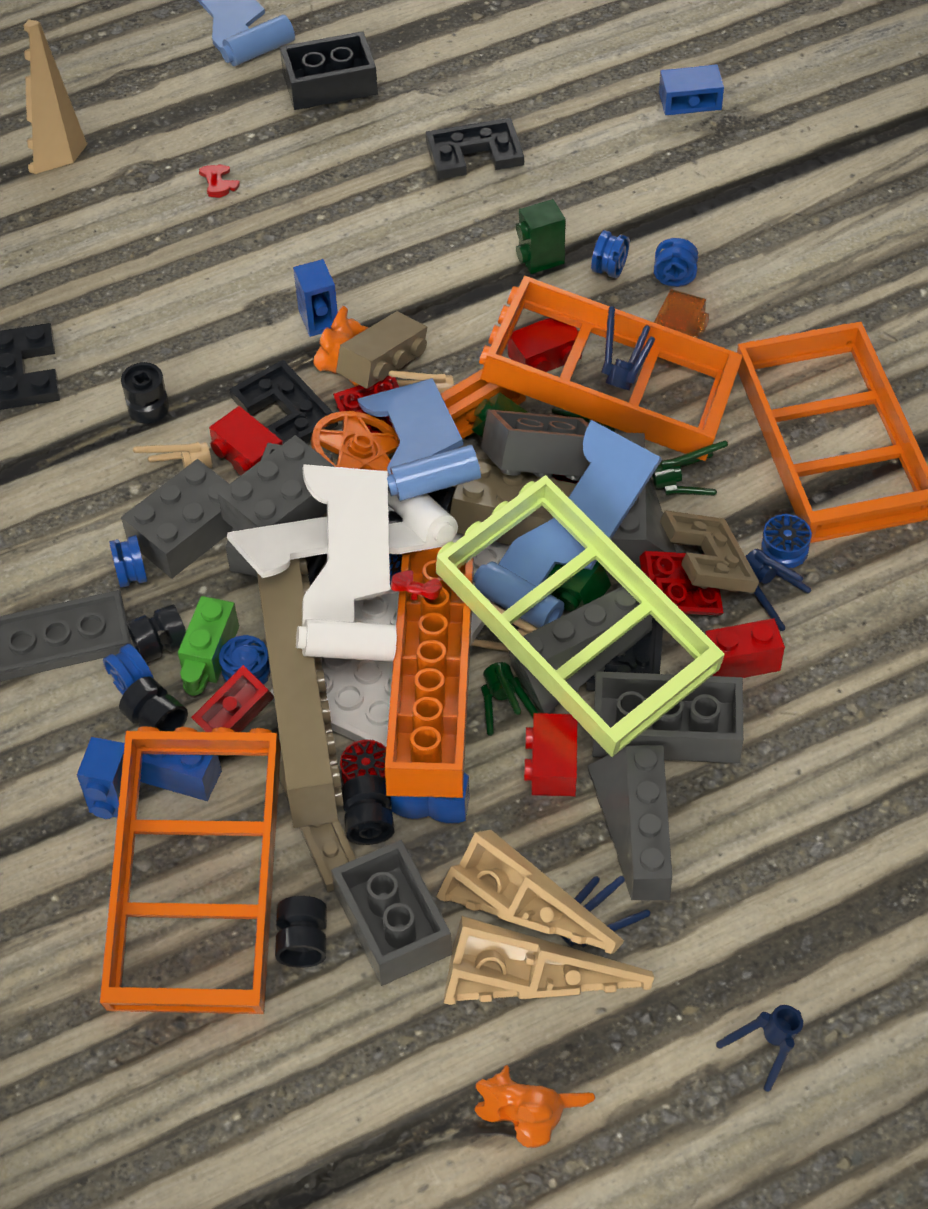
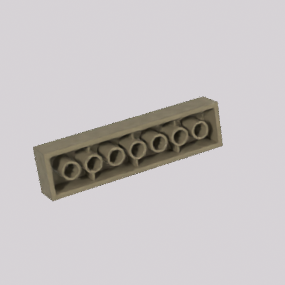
M306 557L290 560V566L279 574L262 578L257 573L293 828L337 822L336 807L344 806L321 657L303 656L302 649L296 648L297 627L302 626V601L305 593L310 588Z

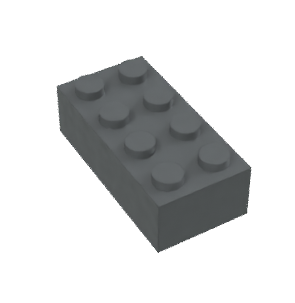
M596 671L594 711L611 728L675 675ZM711 676L626 746L663 745L664 760L740 763L744 741L743 677ZM593 738L592 757H605L609 755Z

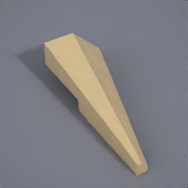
M28 19L24 24V31L28 32L30 49L25 50V59L30 61V75L25 77L27 121L31 122L32 138H29L27 142L28 148L33 150V162L28 165L30 173L38 174L74 163L87 146V142L41 24L38 21Z
M492 830L474 833L460 864L450 867L436 896L442 901L462 904L467 909L473 911L481 910L496 915L499 919L546 934H557L569 938L572 942L578 944L592 945L604 949L606 953L610 954L615 953L624 942L621 937Z
M462 916L452 950L453 954L451 955L444 1003L452 1005L456 1004L457 1001L478 999L480 1002H491L493 998L504 997L531 999L580 995L584 991L598 990L611 993L616 992L617 989L637 987L651 990L654 975L649 970Z

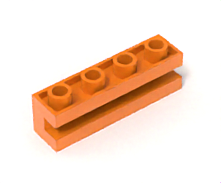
M483 369L441 393L462 439L474 433L472 428L477 418L474 413L484 399L490 400L501 392L519 405L526 401V396L480 379Z

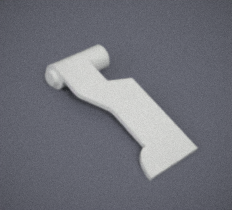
M303 464V478L308 491L317 501L327 504V563L304 595L302 601V626L297 627L296 648L302 649L303 656L392 662L396 652V626L391 624L354 622L355 601L387 594L390 591L388 471Z
M388 493L389 506L403 518V522L389 524V554H404L439 548L455 538L458 531L457 521L428 494L399 501L397 495L391 496ZM327 516L227 532V539L262 578L270 577L285 571L290 566V560L327 554Z

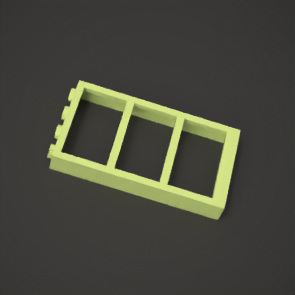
M546 475L537 482L530 481L520 490L517 497L510 502L503 501L493 510L490 517L482 523L481 521L473 523L462 538L455 543L452 541L448 542L437 554L436 574L611 757L698 688L721 667L725 653ZM543 506L585 550L501 614L462 574L459 568ZM596 559L640 605L555 670L511 624ZM650 614L695 660L610 728L566 680Z

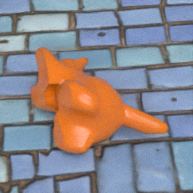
M342 306L338 311L331 329L327 327L321 335L319 341L320 348L313 359L314 366L319 371H329L338 374L336 369L340 345L368 329V327L362 326L355 319H348V309L345 306ZM349 380L354 386H358V385H359V384H357V383H355V382Z
M506 1065L500 1073L495 1074L492 1078L482 1079L476 1083V1089L482 1095L484 1101L479 1102L475 1106V1112L485 1121L512 1122L517 1133V1140L527 1148H537L550 1142L552 1130L560 1121L564 1108L583 1107L593 1102L595 1095L590 1092L558 1094L555 1090L545 1086L516 1083L510 1078V1069Z

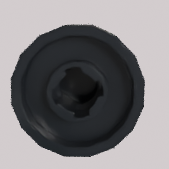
M147 362L136 363L126 368L121 376V384L129 416L134 421L143 424L154 423L164 418L169 410V402L161 369L157 365Z
M174 604L155 610L151 618L142 615L126 622L133 645L146 663L161 658L163 651L166 649L171 653L178 651L186 634V629ZM160 630L164 631L160 635L157 633Z
M151 676L140 678L131 684L124 692L119 703L120 712L133 724L139 723V727L148 726L155 727L160 731H175L176 728L183 727L187 721V708L175 697L168 695L167 690Z
M362 775L345 782L341 789L343 807L346 812L344 818L347 839L358 845H373L391 838L395 831L392 809H389L391 797L386 796L385 778L377 775Z
M292 896L279 901L276 911V927L279 931L276 934L275 942L276 960L283 965L296 968L312 967L322 963L326 959V934L322 931L327 928L326 904L322 900L311 896Z

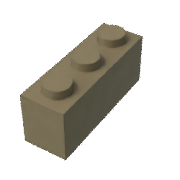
M398 311L394 312L340 345L336 373L368 389L377 382L384 380L389 375V371L401 369L405 364L424 353L427 346V341L425 340L427 326Z

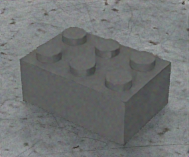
M488 409L481 449L501 469V472L508 475L518 476L521 475V472H533L538 477L546 475L548 478H552L553 474L564 475L568 479L579 481L590 465L583 452V439L589 424L583 418Z
M295 435L218 492L222 519L236 531L320 518L327 512V504L317 501L310 494L304 482L302 467L303 464L335 466Z
M196 459L121 517L126 539L137 535L141 554L170 578H174L226 537L227 532H232L233 527L222 519L218 492L229 485V483L199 459Z
M402 839L331 870L334 892L381 986L453 954L451 932Z

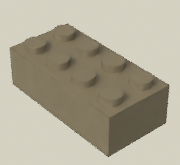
M478 461L481 478L457 485L452 498L450 515L457 521V533L465 535V532L473 523L477 521L482 523L492 515L493 510L503 501L510 502L518 496L520 490L530 481L537 482L542 477L521 472V475L518 476L508 475L501 472V469L497 466ZM549 478L567 497L570 496L577 485ZM541 506L494 542L511 545L516 538L554 517Z

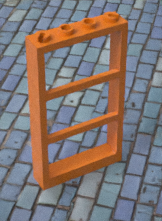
M525 275L519 287H512L507 301L510 307L503 306L498 320V324H501V326L494 325L488 342L491 344V347L485 345L480 356L479 363L484 365L480 379L626 433H645V440L684 454L713 444L743 357L742 354L615 309L613 341L635 348L638 338L646 325L650 327L643 347L650 337L655 338L629 402L570 381L590 333L606 338L610 306ZM524 308L580 328L560 377L502 356ZM657 357L715 378L698 428L639 406ZM708 454L698 457L697 459L706 461Z
M862 322L842 324L738 344L737 353L743 355L738 374L794 513L810 526L812 532L810 543L928 520V465ZM851 352L869 390L868 392L771 410L755 370ZM875 404L893 444L892 446L793 464L776 422ZM899 458L914 492L813 511L799 477Z
M148 726L139 727L137 731H126L100 1004L107 1011L264 1014L281 744L277 733H272L271 730L265 728H254L250 732H235L230 728L219 727L214 728L212 732H197L196 729L190 727H178L175 731H160L155 727ZM143 754L268 756L264 822L137 820ZM135 834L263 836L258 904L129 902ZM128 917L257 919L253 990L121 987Z

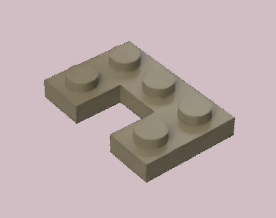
M664 511L660 523L670 542L678 545L701 546L705 553L703 555L686 552L681 563L692 585L700 588L726 589L731 592H755L759 580L725 519Z

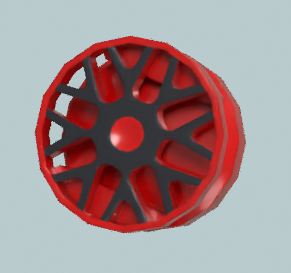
M364 739L349 745L342 753L340 760L343 784L354 777L362 775H377L385 778L386 755L382 753L386 752V747L375 740Z

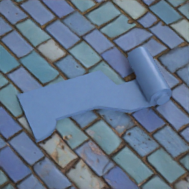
M197 0L213 17L212 40L214 46L221 52L225 62L231 63L233 66L240 65L295 40L293 26L284 14L250 29L248 28L265 14V9L257 0Z
M433 378L358 399L360 408L367 414L376 417L389 416L400 441L387 467L388 490L391 496L397 495L399 501H403L481 478L475 450L472 445L461 447L464 445L463 439Z
M591 420L583 439V452L590 465L568 498L611 540L662 461V458ZM553 518L516 538L499 564L491 561L486 565H481L474 575L473 582L475 587L487 599L507 610L545 581L555 564L566 565L583 552L585 548ZM595 559L583 569L592 570L597 560ZM550 594L520 618L534 627L540 628L561 617L564 610V602Z

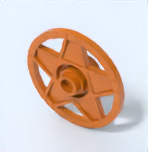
M354 411L335 412L323 417L315 425L311 436L312 449L335 467L387 471L391 461L387 455L395 452L400 444L394 428L374 416ZM343 421L342 431L324 429L329 424ZM366 424L376 427L384 433H371ZM322 447L338 454L336 465L324 454Z

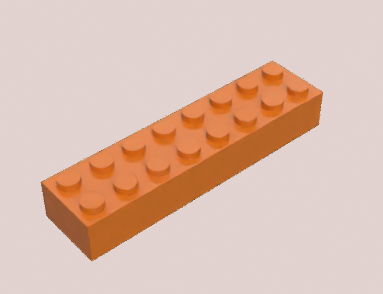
M442 547L402 554L401 572L412 570L413 581L423 584L436 578L441 582L442 590L439 597L434 600L419 594L418 600H412L410 592L399 591L396 624L397 642L393 660L385 758L386 796L463 798L472 610L436 574L437 554ZM474 557L459 568L472 584L474 578Z

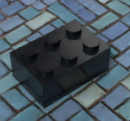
M364 31L280 46L283 76L294 110L378 95L376 66Z

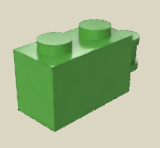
M205 596L200 597L178 650L182 668L180 676L183 681L184 691L188 695L195 696L202 693L207 681L218 682L222 672L219 663V653L222 646L228 640L234 638L239 629L234 602Z

